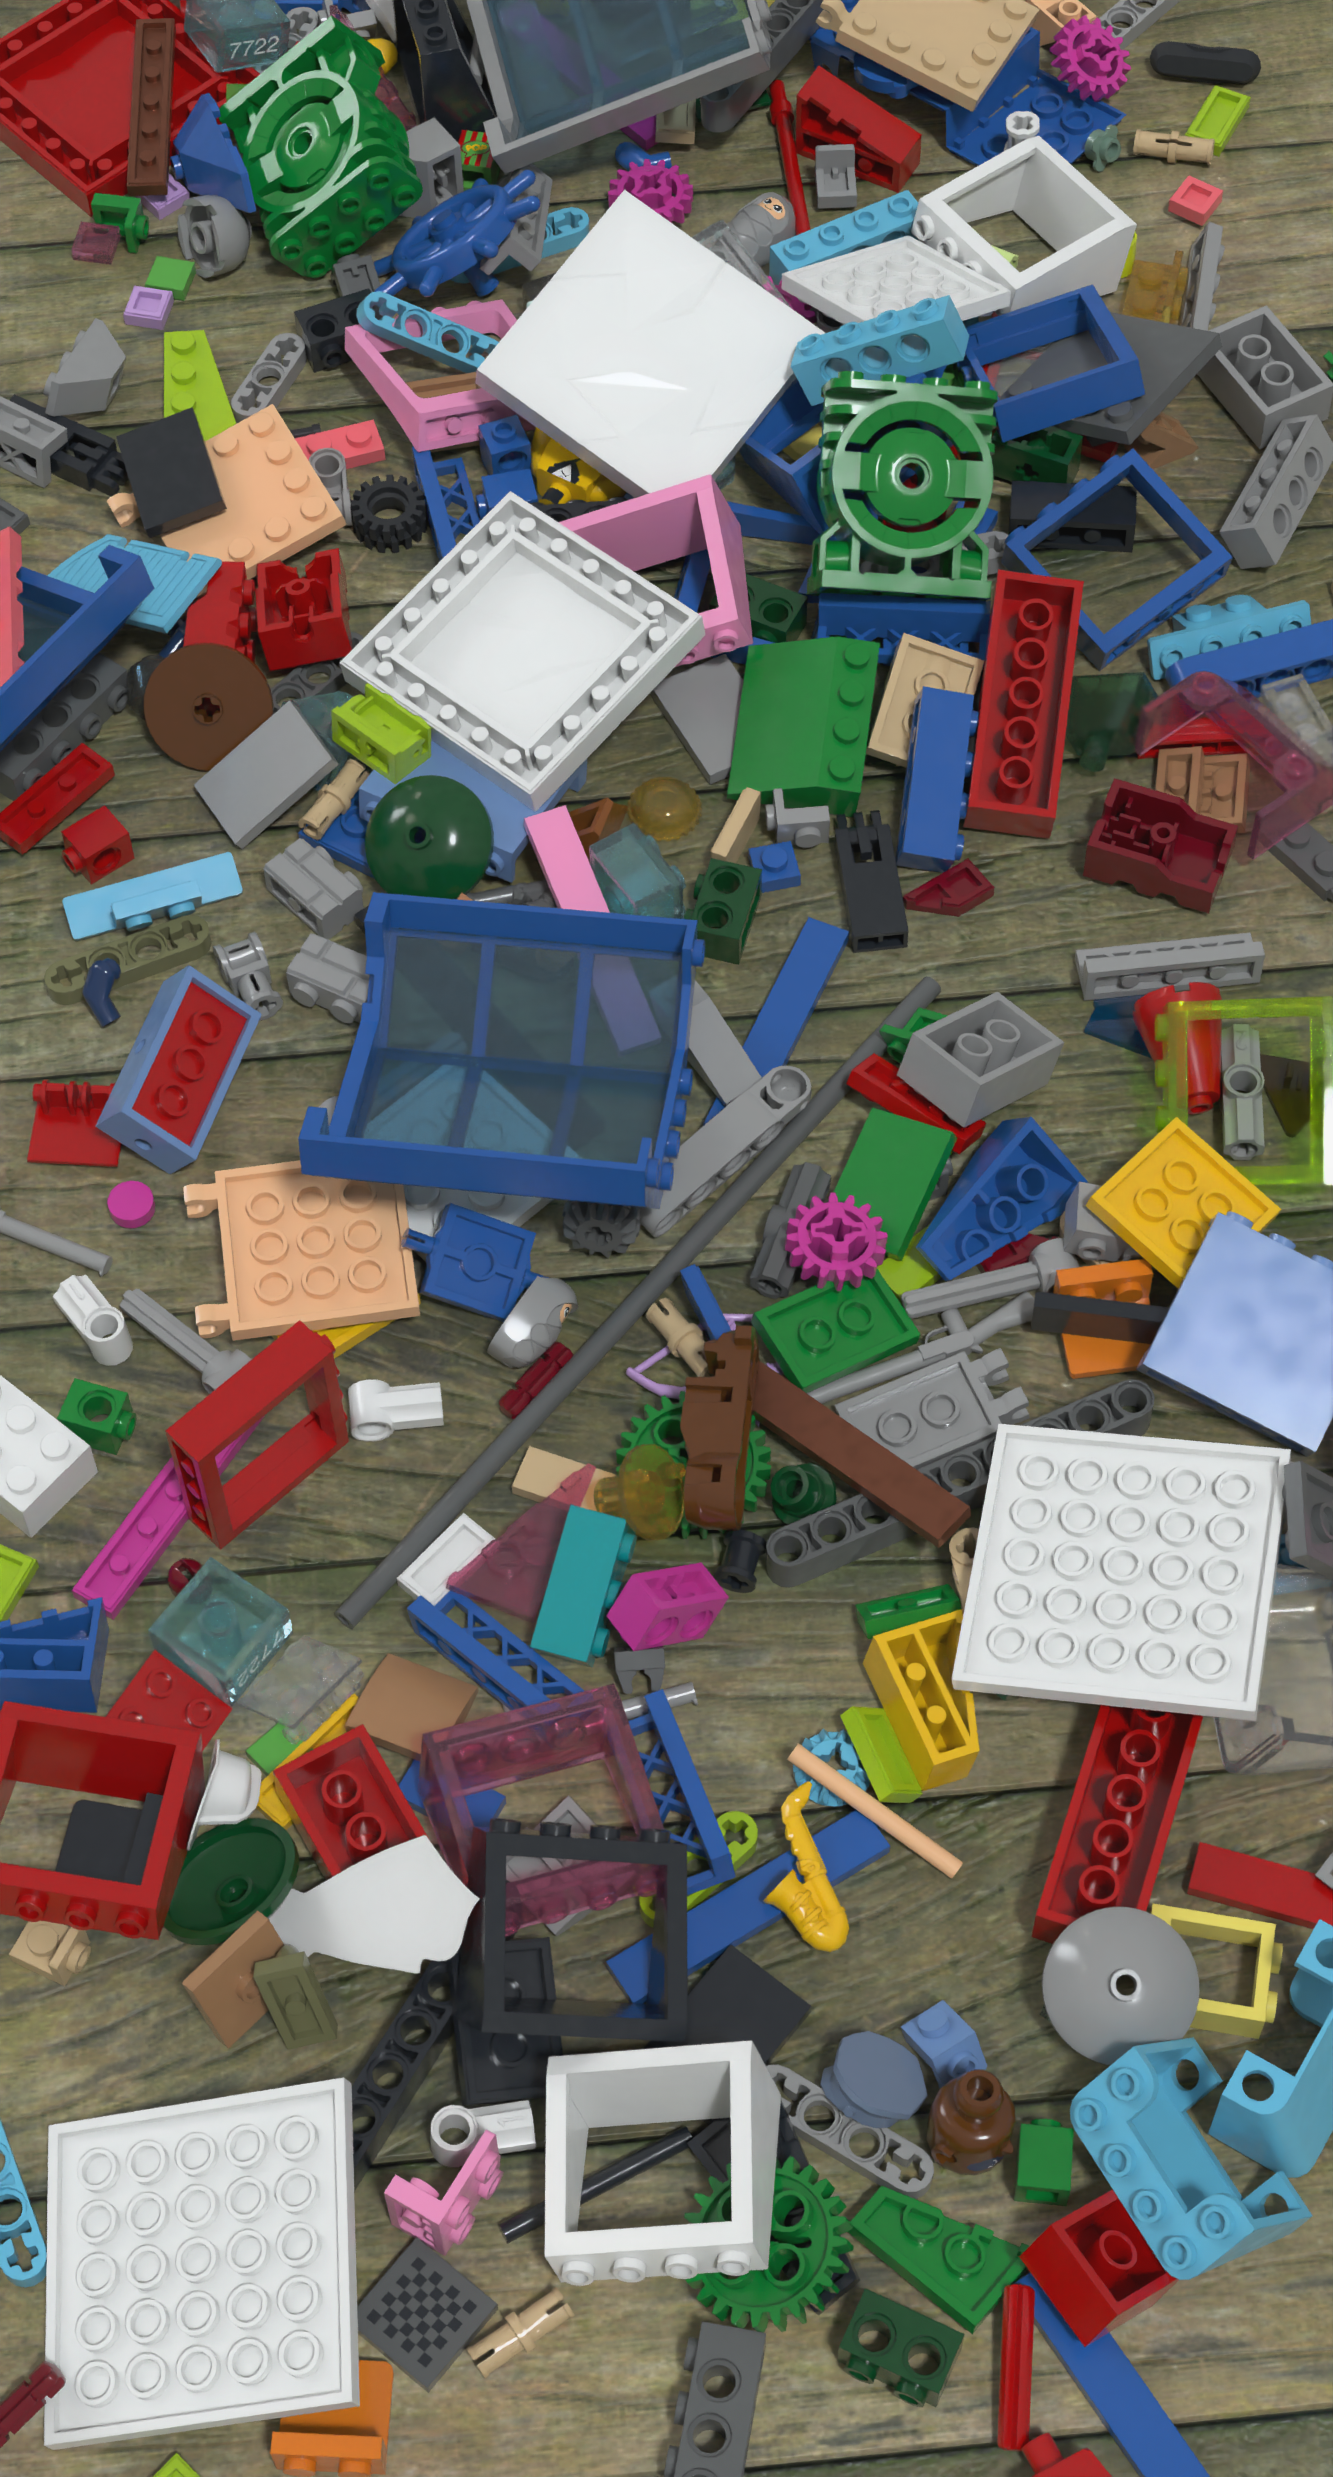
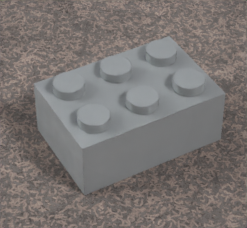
M1267 305L1209 330L1220 334L1222 348L1197 375L1259 449L1268 446L1282 419L1315 414L1318 415L1321 422L1328 419L1333 396V382Z
M995 992L913 1032L897 1076L909 1084L918 1094L927 1098L946 1113L951 1120L957 1122L962 1127H966L1047 1085L1065 1042L999 992Z

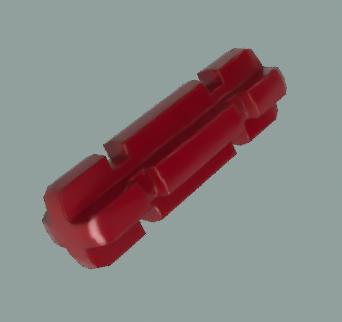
M555 1342L543 1353L545 1358H538L514 1384L517 1388L515 1390L509 1389L499 1400V1409L508 1418L514 1420L572 1358V1351L561 1342Z
M47 2361L42 2362L29 2375L31 2380L29 2383L24 2380L0 2403V2448L10 2439L8 2435L10 2431L15 2435L46 2404L44 2399L46 2396L51 2399L64 2387L66 2379L55 2364Z

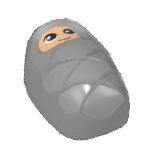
M774 192L764 193L737 212L733 219L724 227L718 237L717 244L733 245L742 249L754 261L757 269L770 261V246L795 236L796 218L794 208L784 196Z
M537 1276L493 1337L487 1353L510 1368H520L534 1362L556 1342L561 1332L562 1324L568 1314L577 1310L578 1304L574 1291L559 1278Z

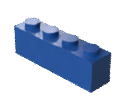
M923 686L914 701L895 856L896 865L943 873L951 867L955 860L959 861L961 859L964 835L958 834L959 819H965L969 800V793H963L964 777H970L974 761V752L968 751L969 736L974 737L976 734L979 720V712L973 710L974 695Z

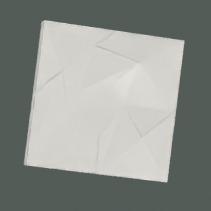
M624 190L478 367L475 383L634 498L709 474L715 480L796 379L791 363L797 342L808 335H822L825 332Z
M510 491L339 664L346 682L363 694H365V685L369 683L380 692L390 695L397 704L426 721L431 727L432 741L536 812L706 634L701 615Z

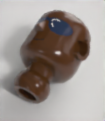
M973 2069L965 2072L960 2077L951 2079L939 2089L932 2103L927 2122V2143L930 2147L931 2155L939 2165L959 2175L976 2176L991 2171L1002 2161L1005 2155L1013 2153L1014 2148L1011 2143V2137L1016 2123L1015 2106L1009 2094L1003 2089L999 2079L993 2073L986 2070Z

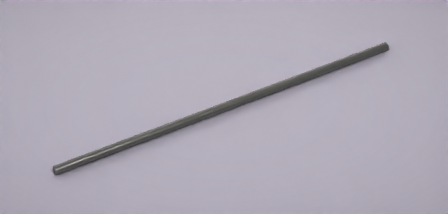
M926 976L814 1095L806 1107L788 1123L779 1135L607 1318L547 1385L336 1610L335 1615L342 1624L353 1629L396 1583L397 1577L432 1544L681 1274L680 1270L686 1268L843 1099L852 1089V1087L846 1084L852 1069L873 1053L881 1057L887 1051L888 1045L879 1033L883 1025L887 1024L903 1029L919 1007L926 1009L940 994L941 987L933 978Z

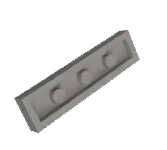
M1210 221L1191 245L1179 321L1180 326L1208 331L1209 323L1216 310V304L1212 302V299L1220 282V274L1216 272L1225 246L1221 244L1223 227Z

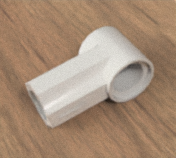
M72 1275L61 1282L59 1289L53 1295L54 1302L88 1344L94 1359L106 1366L118 1365L124 1362L133 1350V1341L122 1313L108 1303L87 1275ZM108 1334H113V1335L110 1336V1337L103 1338L104 1336H106V1335H108Z
M363 1380L354 1383L348 1389L351 1434L357 1440L379 1441L388 1438L393 1434L394 1430L444 1425L440 1382L390 1387L384 1381Z
M529 2100L467 2109L460 2105H449L440 2109L434 2115L431 2122L430 2149L433 2157L440 2164L447 2167L463 2166L486 2129L496 2134L499 2154L535 2149L534 2123ZM458 2128L463 2130L468 2138L463 2143L450 2145L444 2142L440 2135L447 2129Z

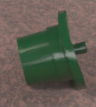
M805 1463L797 1466H785L776 1472L771 1481L773 1508L776 1515L787 1525L831 1507L837 1501L836 1485L832 1476L819 1465Z

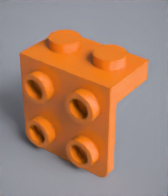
M359 2360V2407L280 2418L279 2432L272 2431L270 2455L276 2469L283 2470L284 2474L297 2477H311L316 2475V2471L338 2472L340 2477H371V2474L386 2475L394 2381L392 2366L385 2361Z

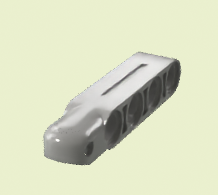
M793 1066L773 1068L750 1089L740 1094L680 1146L678 1159L670 1158L669 1161L674 1163L672 1190H663L660 1209L639 1207L641 1211L639 1222L654 1237L665 1234L779 1135L785 1124L801 1112L810 1102L812 1094L811 1082L806 1073Z

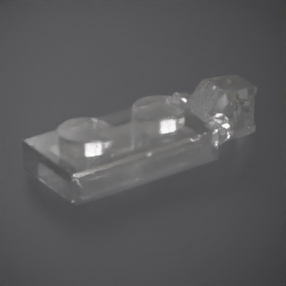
M1298 674L1262 685L1260 696L1295 756L1299 758L1302 764L1310 762L1311 769L1320 782L1333 779V726L1304 676Z

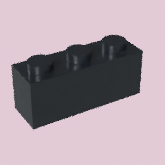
M1012 480L1008 535L1020 526H1024L1026 529L1037 521V515L1048 504L1055 502L1058 505L1068 497L1069 491L1076 483ZM1116 485L1034 548L1132 553L1136 529L1137 490L1132 486Z

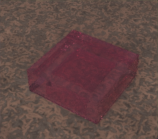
M81 222L71 249L73 260L111 265L121 237L119 226Z

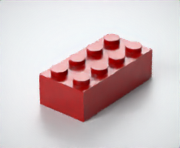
M363 1724L273 1770L276 1793L326 1881L381 1851L423 1835L427 1836Z

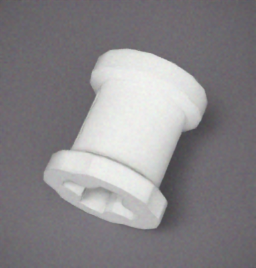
M1016 111L1006 118V132L1009 135L1004 151L1038 134L1040 119L1036 114L1029 111Z

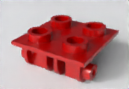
M44 1079L41 1084L35 1083L33 1086V1101L37 1102L27 1162L118 1167L122 1143L95 1127L115 1083H111L110 1086H91L90 1082L84 1081L83 1085H77L76 1081H70L69 1085L64 1083H50L48 1079Z
M154 1649L105 1717L201 1732L203 1752L232 1711V1708Z

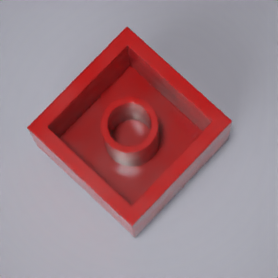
M1113 2189L1052 2223L1019 2256L1084 2347L1152 2307L1179 2281V2279L1169 2275L1162 2267Z

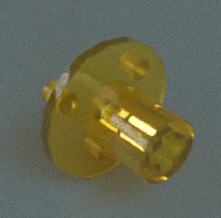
M656 1444L635 1446L626 1454L619 1469V1476L602 1478L597 1482L594 1489V1505L597 1512L625 1519L636 1535L648 1541L667 1539L676 1532L683 1518L684 1485L682 1477L685 1476V1466L682 1463H676L666 1450Z

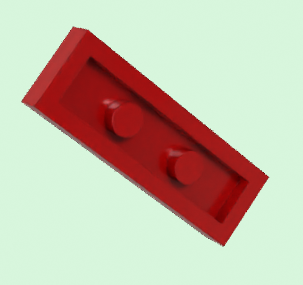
M81 743L0 812V838L23 855L115 776L113 765L87 745Z
M875 1053L852 1069L846 1083L847 1085L860 1092L865 1099L881 1105L893 1114L953 1132L957 1140L952 1150L959 1155L977 1141L984 1131L987 1123L981 1119L966 1127H962L957 1122L951 1120L946 1113L927 1098L918 1094L909 1084L898 1077L899 1068Z

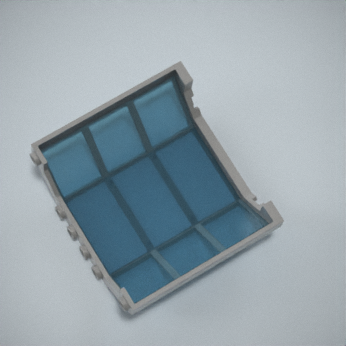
M466 0L498 116L483 122L492 157L505 174L770 70V53L772 51L766 22L772 20V16L766 0Z

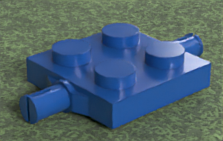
M452 1203L445 1205L439 1228L432 1237L407 1228L403 1235L405 1239L401 1242V1247H407L427 1254V1268L420 1294L501 1322L506 1320L515 1307L517 1298L524 1289L530 1287L537 1276L549 1278L530 1271V1253L536 1235L535 1232Z

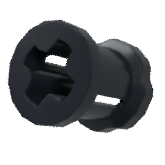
M740 1529L727 1532L724 1538V1544L727 1548L721 1566L715 1569L713 1577L721 1587L738 1593L752 1592L757 1584L754 1574L759 1556L766 1553L767 1542L764 1538L751 1531Z

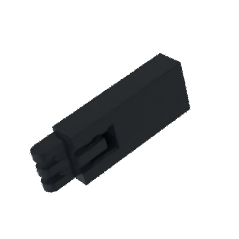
M15 394L10 398V401L67 428L68 441L50 456L51 474L85 490L91 491L94 488L109 496L117 494L120 490L119 485L123 486L129 480L122 455L117 452L115 439L62 415H48L45 413L46 408ZM0 445V451L6 453L5 450H4V449L2 448V446ZM64 449L66 451L70 450L74 452L75 457L65 452H62V450ZM22 453L29 464L36 467V459ZM83 456L87 459L85 461L80 460V457Z
M879 810L870 811L869 821L871 825L866 826L862 812L853 813L854 827H847L845 814H836L837 829H835L834 848L853 953L908 947L909 930L889 824L882 825ZM853 852H860L861 861L871 860L873 852L874 861L855 863Z

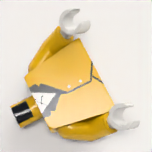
M535 427L531 444V472L537 478V492L542 496L539 503L548 505L564 504L571 500H583L586 502L607 501L611 498L623 497L626 494L625 490Z

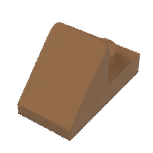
M1163 412L1146 427L1131 445L1124 444L1127 452L1134 449L1152 469L1188 456L1199 448L1179 420Z

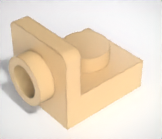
M28 1921L10 1951L9 1956L13 1962L66 1986L72 1973L78 1974L87 1963L91 1952V1946H89L91 1942L86 1930H78L67 1925L45 1921Z

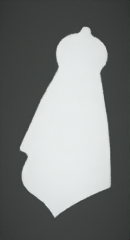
M423 1835L368 1857L308 1892L302 1893L291 1889L283 1904L269 1920L284 1945L290 1944L299 1952L305 1951L307 1957L314 1952H319L358 1964L420 1973L421 1962L424 1959L446 1961L457 1953L462 1943L468 1917L480 1898L474 1895L461 1882L442 1859L428 1837Z

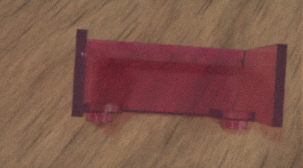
M1200 671L1191 674L1142 707L1134 750L1140 756L1205 713L1272 775L1274 783L1284 794L1256 812L1247 855L1252 860L1333 805V766L1242 685L1212 672Z

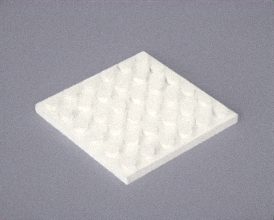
M998 1424L952 1674L953 1689L1256 1721L1285 1511L1282 1497V1488L1285 1484L1284 1465L1291 1463V1449Z
M343 2077L48 2125L45 2361L55 2364L61 2370L66 2383L51 2399L48 2396L45 2397L44 2446L52 2450L360 2406L352 2085L347 2079Z

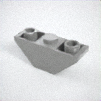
M95 318L86 332L80 330L76 337L73 351H66L64 353L58 373H50L43 392L45 396H48L46 414L61 416L106 410L118 392L126 356L102 320Z

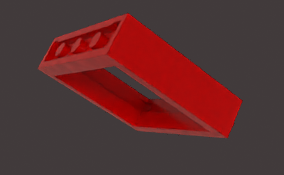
M301 1320L165 1430L188 1518L220 1550L349 1442L346 1427L348 1418L342 1405L344 1395L339 1388L338 1382L340 1372L335 1365L333 1355L336 1352L335 1347L325 1334L320 1336L317 1332L313 1333ZM304 1383L310 1413L222 1486L215 1456Z

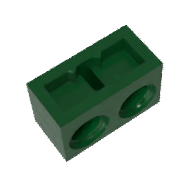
M746 574L752 637L773 643L797 641L807 624L808 596ZM716 594L709 604V610L719 607Z
M711 858L706 875H698L693 899L697 900L694 910H686L684 919L697 920V939L705 940L704 957L737 965L740 964L762 896V869Z
M865 2288L840 2343L837 2361L845 2365L844 2371L848 2375L861 2382L873 2384L876 2379L895 2388L894 2395L908 2404L923 2407L926 2402L937 2407L961 2352L965 2334ZM867 2331H878L887 2338L889 2344L882 2351L871 2352L860 2344L859 2338ZM928 2354L936 2360L938 2369L930 2375H920L912 2370L908 2361L914 2355Z

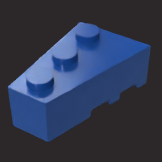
M102 1597L88 1600V1607L59 1614L55 1608L41 1612L42 1618L11 1625L10 1620L0 1622V1710L4 1701L71 1712L97 1713L109 1636V1626Z

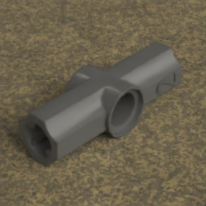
M808 1162L802 1165H794L779 1205L774 1204L769 1212L763 1233V1246L750 1277V1286L758 1290L765 1297L777 1299L778 1297H788L799 1266H790L791 1252L785 1251L784 1248L786 1235H788L786 1234L788 1221L790 1218L795 1219L796 1210L799 1205L810 1209L813 1196H817L824 1203L826 1195L830 1190L831 1175L823 1171L821 1166Z

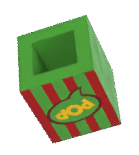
M462 130L458 143L461 149L464 191L470 189L479 178L485 179L488 184L495 185L501 168L492 157L486 133Z

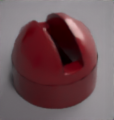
M193 1558L180 1559L171 1566L168 1573L170 1590L180 1600H195L202 1596L207 1589L208 1578L206 1570L200 1562ZM187 1570L197 1581L191 1585L181 1572Z

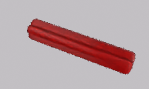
M1022 2284L1007 2285L1004 2288L997 2444L1002 2450L1012 2452L1022 2451L1021 2448L1029 2442L1035 2291L1030 2286Z

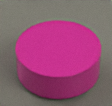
M138 1181L122 1182L115 1186L108 1196L107 1204L110 1216L121 1227H141L149 1222L155 1213L152 1191L144 1183Z

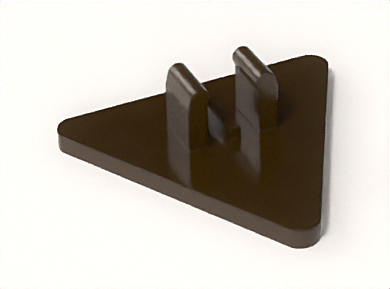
M1260 1054L1261 1072L1265 1079L1263 1088L1286 1136L1296 1137L1333 1098V1066Z

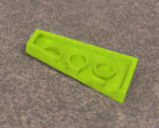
M205 331L164 332V418L193 407L205 441L237 424Z

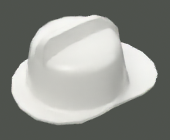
M216 1739L207 1787L187 1846L188 1851L191 1850L201 1825L237 1824L246 1820L255 1811L259 1801L262 1776L260 1769L250 1764L244 1758L219 1750L220 1739Z

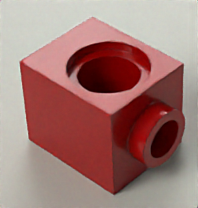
M105 805L61 831L65 850L61 853L65 863L74 874L81 872L91 885L135 859L129 832Z

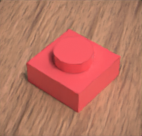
M1188 176L1170 198L1168 211L1203 226L1222 202L1223 190Z

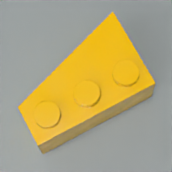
M963 1609L873 1636L863 1661L865 1670L922 1792L968 1777L980 1751L973 1693L955 1690L952 1684V1674L963 1620Z

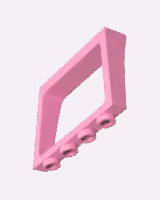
M502 299L484 303L475 300L469 302L466 306L450 309L436 307L431 311L436 315L481 334L494 333L500 339L506 335L517 321ZM415 319L405 320L407 332L413 337H422L423 329L420 323ZM360 324L345 327V351L388 406L418 452L479 441L478 425L513 415H518L524 431L535 430L536 426L483 388L431 398L418 397L380 354V352L403 349L405 347L366 331ZM449 334L442 335V341L456 339Z

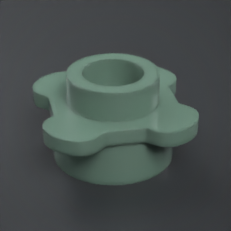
M1108 125L1105 131L1096 129L1087 138L1085 155L1089 160L1094 161L1093 168L1096 171H1103L1106 164L1117 160L1120 156L1121 145L1117 139L1118 128L1115 125Z

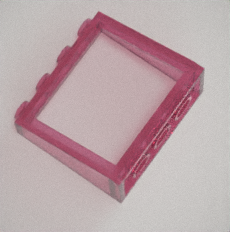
M614 1684L422 1734L418 1792L447 1865L466 1887L468 1884L474 1825L464 1796L604 1759L637 1837H639L640 1828L664 1829L621 1698ZM589 1860L506 1883L505 1937L514 1934L521 1928L539 1923H557L570 1914L588 1909L595 1911L603 1910L612 1906L617 1901L634 1896L649 1897L657 1894L659 1865Z

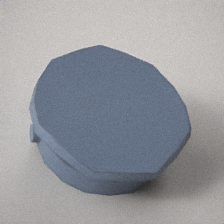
M870 2031L855 2033L842 2038L836 2052L834 2065L823 2070L820 2083L825 2096L846 2117L873 2128H888L900 2119L908 2120L918 2111L928 2096L918 2058L899 2043Z

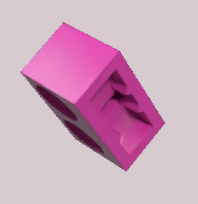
M702 1562L632 1574L606 1616L631 1649L639 1651L703 1638L729 1596Z

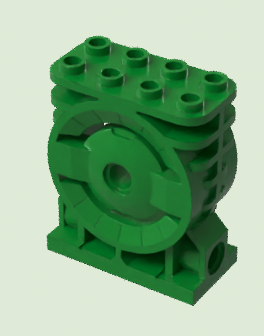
M332 15L219 108L221 117H219L220 122L226 123L227 127L233 130L240 153L243 155L242 160L249 175L254 202L261 207L259 215L264 223L263 229L266 238L269 240L272 256L300 275L312 278L325 275L332 269L333 264H337L340 258L350 255L405 210L414 205L423 193L422 183L416 176L415 164L409 158V141L404 125L375 96L381 78L378 68L385 63L382 52Z
M838 372V378H831L821 388V397L824 398L823 411L820 412L822 436L818 442V448L821 449V459L817 476V494L822 515L829 528L813 541L811 576L807 578L806 595L820 596V593L980 601L991 599L992 581H987L989 548L974 531L986 512L992 494L993 465L991 456L995 454V444L991 442L992 430L996 428L997 418L993 417V407L998 402V392L990 390V383L984 381H967L964 387L948 386V380L944 378H923L922 384L906 383V376L884 374L880 376V380L864 379V373ZM901 421H917L933 426L945 434L956 448L961 460L955 459L949 446L939 436L919 428H900L891 431L876 441L867 453L845 451L847 443L864 446L878 430L889 424ZM904 467L911 468L917 475L918 483L913 489L904 486L900 480V471ZM843 492L863 494L869 507L876 515L888 523L901 527H916L931 522L943 514L952 501H965L963 508H956L947 520L939 526L923 532L908 533L894 530L882 524L868 511L863 501L845 499ZM834 535L838 541L827 539ZM962 543L968 550H962ZM940 555L939 577L917 576L912 571L911 566ZM860 558L870 563L888 566V574L870 572L861 574L859 572Z

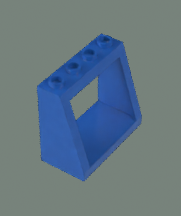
M924 373L906 377V383L922 384L923 378H927ZM796 378L742 445L739 452L744 461L819 534H822L829 527L822 515L817 494V476L821 449L818 448V445L791 465L776 455L819 423L820 412L823 411L824 403L811 406ZM901 421L889 424L878 430L864 446L847 443L845 451L867 453L872 445L881 437L900 428L928 430L939 436L949 448L953 444L945 434L933 426L917 421ZM907 467L902 468L900 471L901 482L903 483L913 476L915 471ZM843 492L845 499L863 501L866 508H870L863 494Z

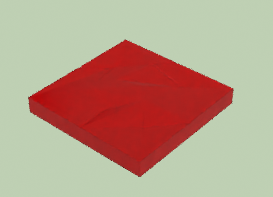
M62 0L0 38V140L90 217L93 216L91 203L95 193L124 196L128 193L127 172L136 19H175L176 38L170 156L176 155L173 141L202 94L210 93L220 108L226 103L227 83L249 84L260 75V73L236 54L234 58H231L233 52L194 20H181V10L169 0ZM219 117L216 118L218 125L223 124L220 122Z

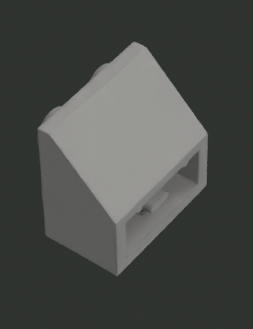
M435 118L406 131L409 141V158L415 164L416 176L422 183L423 193L414 205L399 216L412 218L424 216L437 205L464 191L460 144Z

